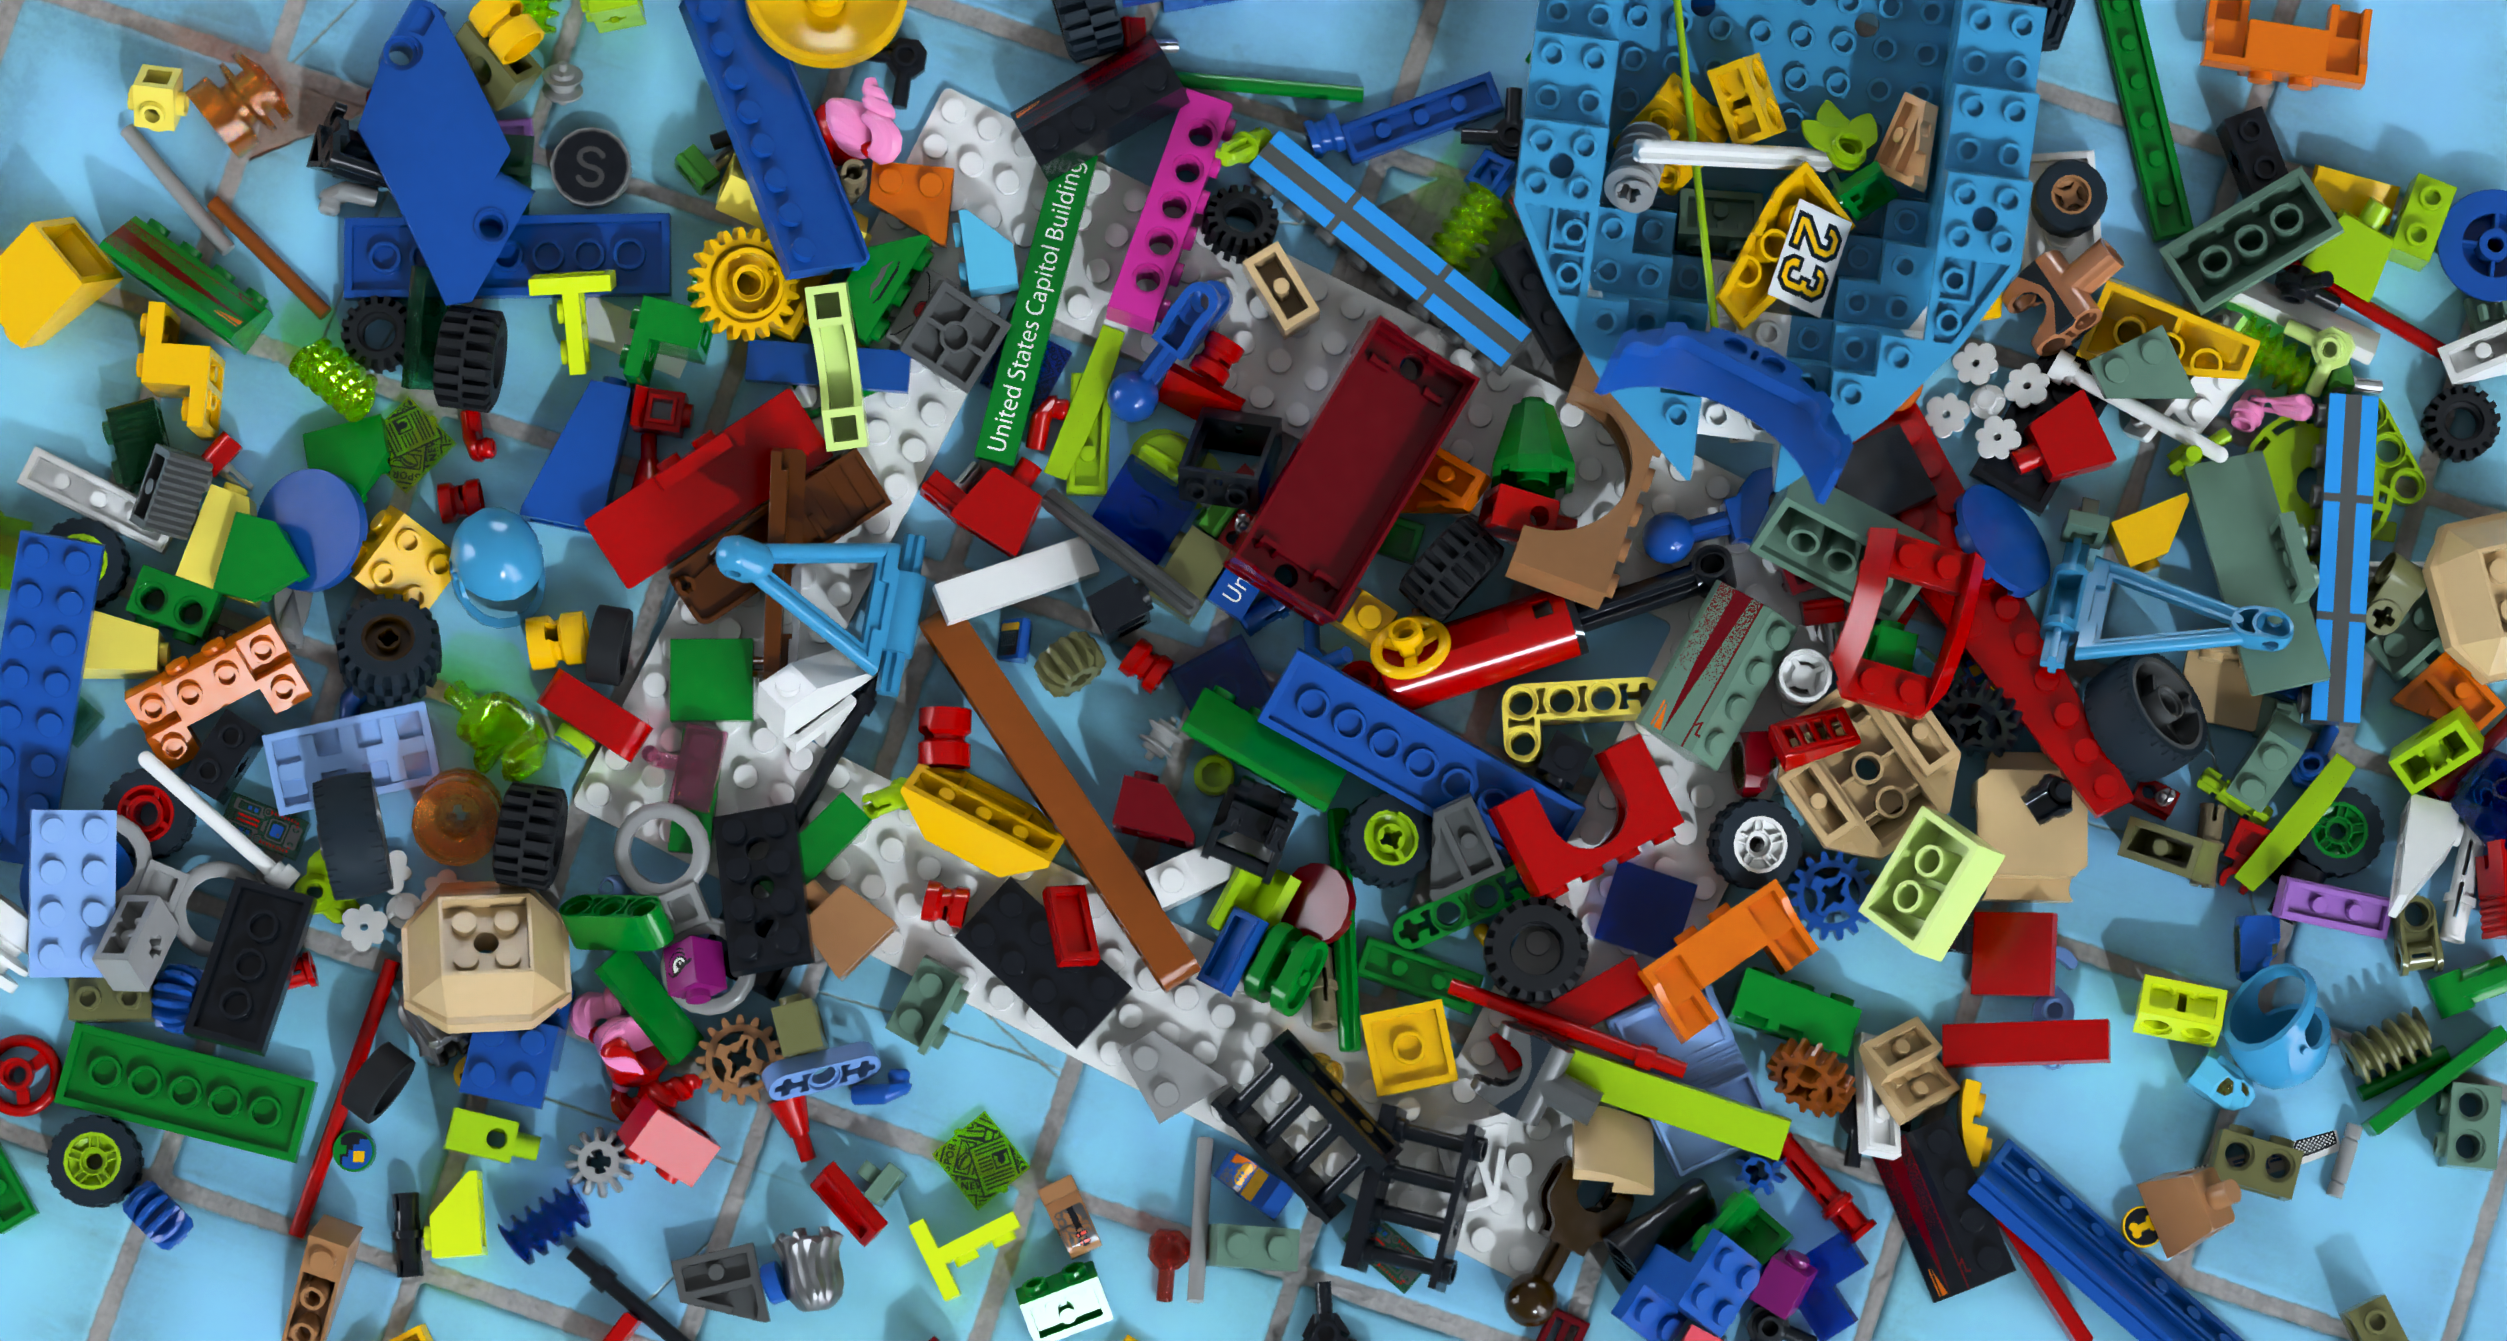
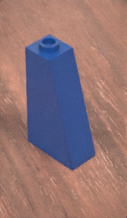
M603 376L602 382L596 380L589 382L521 506L520 516L524 520L590 534L584 525L585 519L613 501L634 399V391L631 387H626L627 381L616 377Z

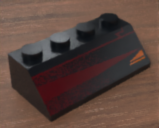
M1149 34L1016 109L1010 115L1047 181L1050 182L1190 103V100L1164 52L1152 34Z
M1950 1115L1901 1135V1157L1895 1160H1888L1871 1156L1933 1303L2016 1271L1993 1215L1968 1193L1969 1189L1976 1182L1977 1177Z

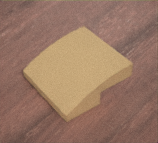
M1918 1016L1861 1044L1858 1048L1875 1091L1899 1126L1953 1099L1962 1089L1937 1059L1936 1056L1943 1047Z
M1599 1105L1587 1126L1572 1118V1179L1612 1182L1613 1193L1653 1196L1654 1142L1652 1124L1633 1114Z

